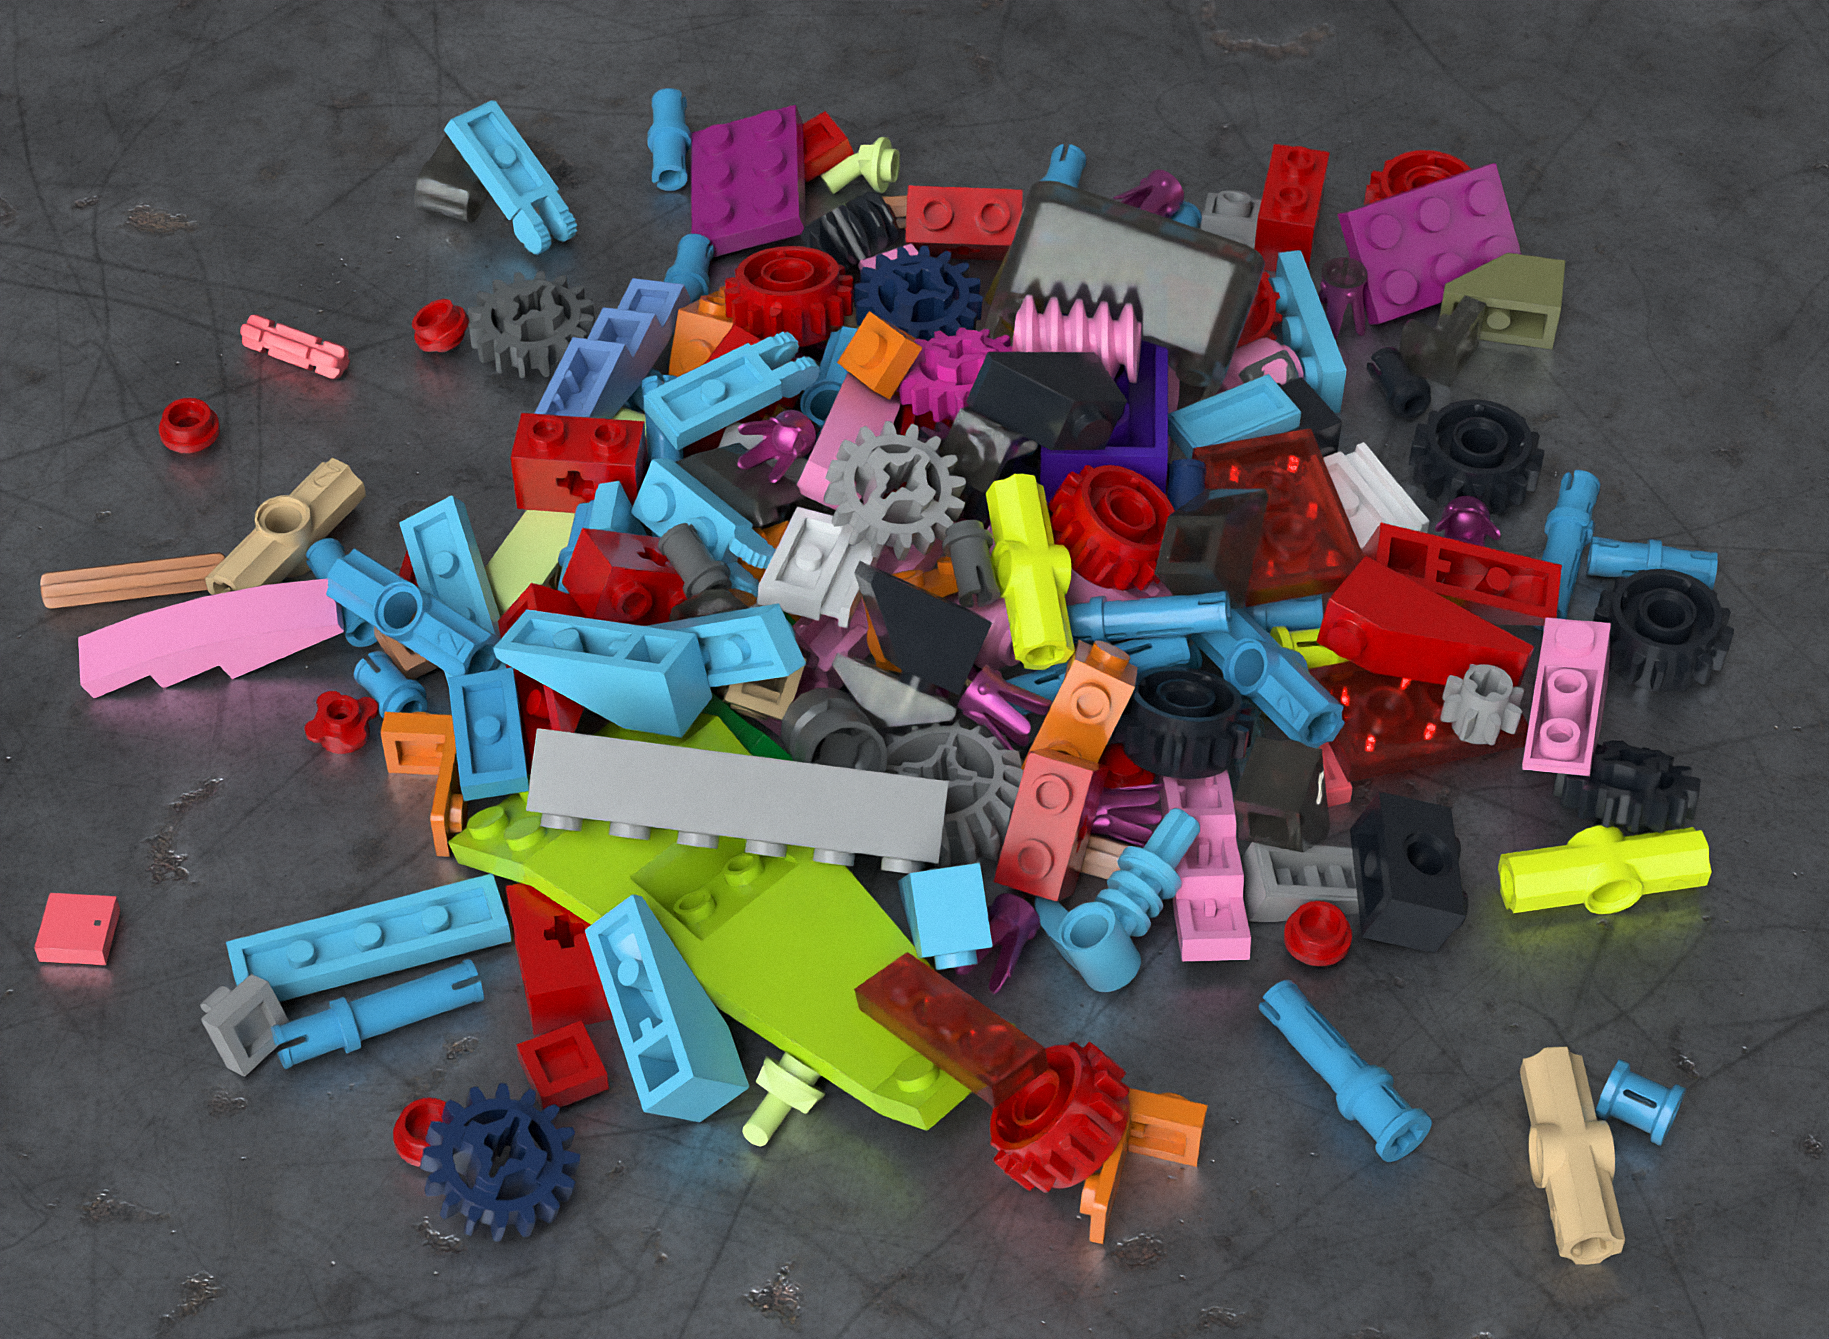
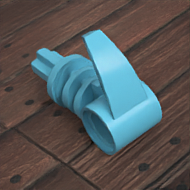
M1179 808L1170 810L1143 849L1134 846L1124 849L1117 860L1120 870L1111 874L1107 880L1109 889L1101 890L1096 896L1095 902L1082 904L1068 912L1059 902L1035 896V910L1039 915L1041 926L1063 958L1079 971L1087 985L1095 991L1111 992L1127 985L1136 976L1141 965V956L1130 936L1139 937L1145 935L1151 926L1149 918L1158 916L1163 908L1161 900L1173 898L1181 888L1182 882L1175 868L1200 832L1199 822L1192 816H1189L1184 810Z

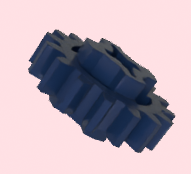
M922 245L918 255H909L903 246L897 247L896 259L891 260L880 253L876 256L875 269L870 267L862 268L860 283L855 284L854 288L855 322L857 326H860L870 311L913 337L926 341L935 338L934 332L942 331L947 336H955L957 330L964 327L966 330L976 331V321L981 320L983 296H980L981 281L979 278H969L970 265L967 262L952 266L950 264L951 252L945 251L938 258L929 256L928 246Z
M499 1083L493 1099H486L483 1092L477 1086L472 1087L468 1093L466 1108L450 1099L444 1106L441 1117L443 1122L431 1121L425 1139L430 1146L423 1149L420 1169L433 1173L428 1176L424 1191L426 1196H439L443 1194L446 1196L440 1212V1216L444 1220L455 1216L458 1212L467 1217L464 1227V1233L471 1236L478 1229L480 1223L490 1225L494 1241H501L506 1226L515 1224L518 1232L524 1238L531 1236L535 1225V1215L551 1224L556 1219L560 1208L558 1201L568 1202L576 1182L569 1176L576 1174L580 1163V1154L566 1151L572 1145L575 1136L574 1128L562 1127L556 1129L554 1124L560 1108L553 1104L540 1112L533 1107L536 1091L530 1088L518 1101L510 1099L507 1083ZM533 1139L537 1142L541 1149L535 1146ZM510 1146L511 1149L504 1167H499L495 1177H489L496 1157H501L504 1148ZM458 1173L465 1175L470 1188L463 1182Z

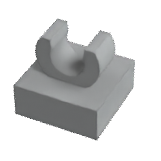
M250 974L234 990L220 986L200 1004L202 1010L207 1012L201 1018V1021L228 1069L244 1077L279 1046L274 1044L271 1026L289 1022L269 982L253 974Z

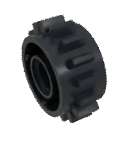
M1480 399L1449 403V405L1439 411H1430L1427 424L1418 423L1416 426L1409 456V465L1415 467L1413 481L1415 483H1422L1427 492L1426 496L1443 507H1446L1450 501L1457 497L1471 496L1482 501L1488 508L1490 515L1504 513V510L1511 507L1514 503L1519 506L1522 505L1527 491L1535 492L1537 489L1544 459V450L1537 448L1540 435L1538 432H1531L1524 417L1502 404Z
M1669 569L1638 570V573L1626 579L1621 576L1618 577L1613 591L1603 590L1601 592L1592 622L1611 623L1609 671L1613 670L1627 683L1639 688L1656 692H1682L1697 682L1703 685L1708 683L1712 669L1722 670L1734 634V628L1727 626L1731 614L1729 608L1721 607L1717 599L1718 594L1703 582L1688 574Z
M1160 667L1137 675L1135 688L1112 733V740L1122 742V749L1125 755L1133 763L1147 771L1171 778L1201 779L1224 772L1230 767L1233 758L1242 760L1245 758L1246 749L1251 745L1255 717L1250 716V704L1242 703L1241 694L1227 680L1212 673L1193 668Z

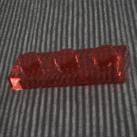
M908 952L854 989L859 1010L994 1108L1049 1069L1045 1047Z

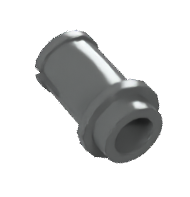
M964 520L949 526L945 531L946 538L942 542V550L952 561L959 593V604L972 608L974 605L973 594L977 596L978 607L992 604L1000 597V589L996 583L989 552L993 545L992 534L984 529L982 522L977 520Z
M681 523L663 534L659 540L658 548L667 557L683 580V592L687 599L697 601L701 606H710L722 600L732 587L729 579L730 569L723 561L715 560L698 536L695 527L692 524Z

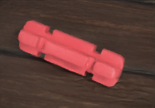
M257 314L251 315L246 324H243L241 327L242 344L249 349L260 353H266L267 349H269L268 355L309 371L313 370L315 366L317 374L331 379L340 378L344 370L349 367V350L343 345L329 340H325L324 344H321L322 338L282 323H277V326L274 327V320Z

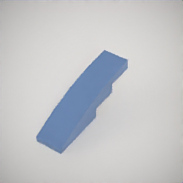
M632 278L618 308L603 307L587 339L572 337L534 414L612 419L639 387L669 342L675 330L678 309L687 306L691 301L685 285Z

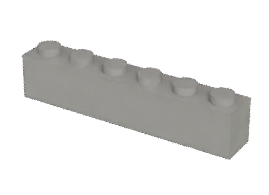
M537 728L526 811L542 813L540 824L542 827L581 831L583 818L610 821L609 835L650 840L651 827L678 830L677 844L718 849L719 835L746 839L745 852L786 858L787 844L814 847L813 861L854 866L855 853L882 856L881 870L910 874L922 872L923 862H939L949 781Z

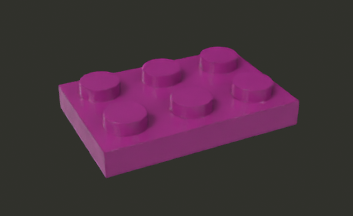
M796 105L777 110H767L755 116L725 124H715L706 129L691 133V234H700L710 240L708 246H714L713 257L802 233L806 226L803 120Z
M1496 163L1485 164L1337 214L1350 258L1362 263L1367 270V279L1362 294L1369 325L1380 324L1441 303L1446 283L1506 253L1521 254Z

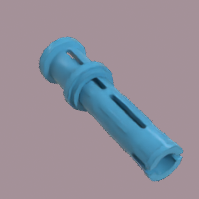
M1283 980L1265 993L1263 996L1265 1002L1259 1004L1260 1012L1284 1034L1291 1045L1331 1086V1089L1337 1094L1338 1111L1349 1121L1357 1120L1377 1142L1375 1146L1376 1153L1384 1161L1393 1162L1405 1157L1425 1139L1432 1126L1431 1117L1423 1109H1413L1394 1089L1393 1076L1385 1068L1369 1065L1362 1059L1323 1014L1308 1001V998L1292 980Z

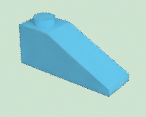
M526 609L493 648L496 659L625 729L682 738L712 698L697 636L694 633Z
M980 863L910 873L898 881L900 898L918 959L934 956L936 970L978 964L976 950L993 947Z
M632 894L585 929L643 1112L701 1122L750 1088L727 1023L642 896Z

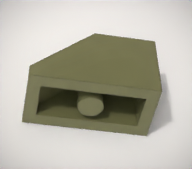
M1506 253L1446 283L1437 334L1552 350L1562 306L1566 260Z

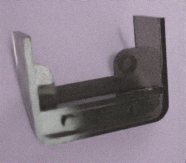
M1039 181L1030 187L983 329H989L990 338L993 339L1000 315L1006 322L1015 326L1017 312L1026 295H1033L1037 313L1039 314L1044 313L1051 297H1058L1061 312L1067 315L1075 300L1082 299L1087 318H1093L1101 301L1108 302L1112 320H1118L1126 303L1133 304L1136 320L1142 323V340L1170 349L1168 365L1176 372L1175 374L1178 379L1189 385L1202 387L1198 399L1199 402L1216 395L1227 374L1256 294L1265 261L1259 252L1243 243L1061 182Z

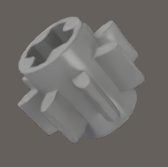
M1470 664L1464 679L1449 675L1442 696L1445 702L1440 719L1444 722H1452V728L1461 740L1473 744L1488 743L1489 745H1494L1500 729L1507 733H1516L1522 715V710L1519 706L1524 690L1521 687H1513L1510 676L1503 669L1492 665L1483 664L1476 666L1475 664Z

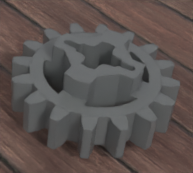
M540 270L536 273L534 280H526L521 272L514 273V283L507 285L499 279L492 281L494 293L479 291L476 294L477 306L469 307L468 309L471 346L478 349L480 361L487 363L495 360L497 372L501 374L511 367H517L520 378H526L530 369L539 368L540 373L544 377L550 376L551 365L560 363L572 337L587 339L595 324L592 299H585L584 287L582 285L568 289L567 276L561 275L553 282L546 281L545 271Z

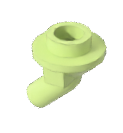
M880 137L872 145H861L859 153H855L823 174L821 179L829 191L835 194L860 175H863L877 193H883L888 188L889 182L895 183L898 179L900 171L899 151L892 149L891 141L888 137Z
M785 1052L780 1061L766 1056L763 1061L764 1065L756 1080L759 1085L769 1091L743 1127L745 1138L756 1146H763L769 1141L792 1107L807 1114L818 1100H822L826 1094L824 1090L816 1085L821 1075L787 1052Z

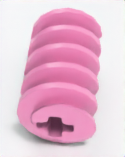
M1026 295L1016 315L1012 352H1095L1113 380L1121 364L1125 365L1129 382L1137 383L1142 323L1136 320L1133 304L1126 303L1118 320H1112L1108 302L1101 301L1093 318H1087L1083 300L1076 299L1068 316H1062L1058 297H1051L1044 313L1039 314L1037 313L1033 295Z

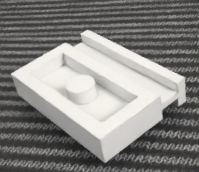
M1364 442L1356 445V451L1344 455L1340 451L1289 471L1287 488L1350 567L1358 565L1359 553L1381 522L1428 533L1430 521Z
M797 507L759 583L757 604L766 606L779 603L782 611L818 621L822 614L839 619L838 626L848 628L862 597L854 571L859 561L875 567L881 554L878 558L871 555L872 541L866 538L854 546L848 543L853 531L850 524L834 527L831 522L833 516Z

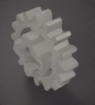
M885 421L881 433L877 437L867 426L860 428L855 443L846 439L841 443L836 455L838 460L831 461L825 477L831 483L825 492L824 503L839 505L831 520L834 527L850 524L853 531L848 543L854 546L864 538L872 541L871 555L877 558L885 546L893 547L898 561L905 560L913 544L923 555L930 553L935 538L942 541L945 540L946 529L954 524L953 521L958 520L964 508L965 502L958 497H960L966 485L965 478L950 476L958 461L956 455H946L940 458L936 451L941 439L935 436L926 443L917 440L919 434L918 426L911 424L905 436L896 434L892 421ZM927 478L930 481L932 487H930L927 484ZM904 482H907L905 488L898 489ZM857 493L863 496L864 506L859 500ZM885 493H890L886 499H882Z

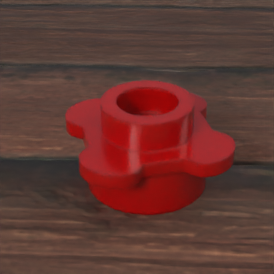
M327 691L318 696L316 700L317 713L314 719L308 721L304 727L307 739L313 743H320L326 750L336 754H348L362 748L370 737L369 721L376 718L379 712L376 701L370 697L354 699L348 695H341L337 691Z

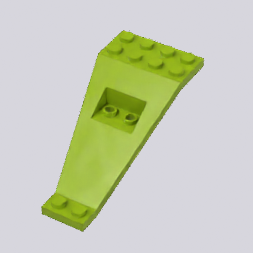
M705 713L698 715L682 738L625 729L613 722L607 724L597 733L592 734L594 736L752 756L718 716ZM528 791L513 793L497 806L479 811L469 819L466 829L448 841L459 864L530 885L591 925L632 894L642 896L717 1008L787 1052L879 1114L928 1131L1024 1047L1015 1024L968 1010L926 959H918L914 945L845 865L813 861L814 847L787 844L785 858L746 853V839L719 835L718 849L677 844L678 830L651 827L650 840L609 835L610 821L583 818L581 831L540 826L542 813L526 811Z

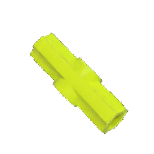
M1014 474L1004 480L994 481L985 493L995 544L990 557L996 583L1000 589L999 598L1005 599L1015 659L1023 663L1024 669L1045 670L1050 666L1066 663L1075 652L1065 595L1068 592L1071 581V558L1068 549L1064 545L1054 544L1044 486L1036 482L1035 475Z
M1598 825L1577 833L1569 840L1567 845L1501 854L1498 864L1502 899L1506 909H1512L1513 913L1584 903L1585 907L1592 913L1612 914L1631 907L1644 894L1707 886L1712 872L1709 862L1708 843L1702 830L1696 831L1694 827L1624 837L1617 827L1607 828Z

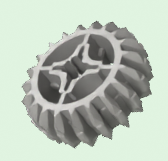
M935 716L931 727L922 729L909 722L907 733L902 737L886 733L885 745L888 751L887 768L884 773L949 781L939 862H923L922 871H928L931 867L942 869L962 864H975L979 857L997 861L999 850L1001 849L1000 845L1004 844L1024 771L1021 769L1024 761L1020 758L1019 751L1006 750L985 725H979L969 730L962 717L952 726H942Z

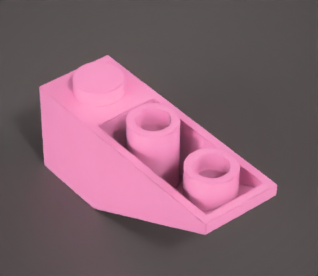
M1557 618L1545 619L1522 770L1590 776L1593 755H1595L1603 721L1609 678L1611 623Z

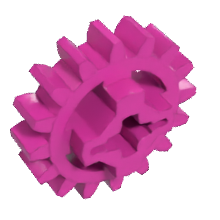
M964 327L959 328L955 336H947L942 331L934 332L935 338L929 341L923 339L914 340V342L922 347V350L897 388L901 404H912L913 414L917 416L932 411L933 421L935 422L948 419L957 420L959 424L967 421L968 415L977 414L983 420H988L989 418L971 410L966 400L987 352H1012L1010 336L1004 335L991 339L989 329H983L978 332L966 330Z

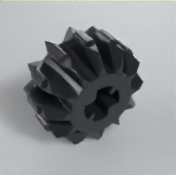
M866 192L812 221V223L804 227L800 236L805 247L829 254L837 261L838 265H843L845 271L858 265L860 260L875 256L897 243L901 232L895 221L897 218L889 204H886L880 193Z

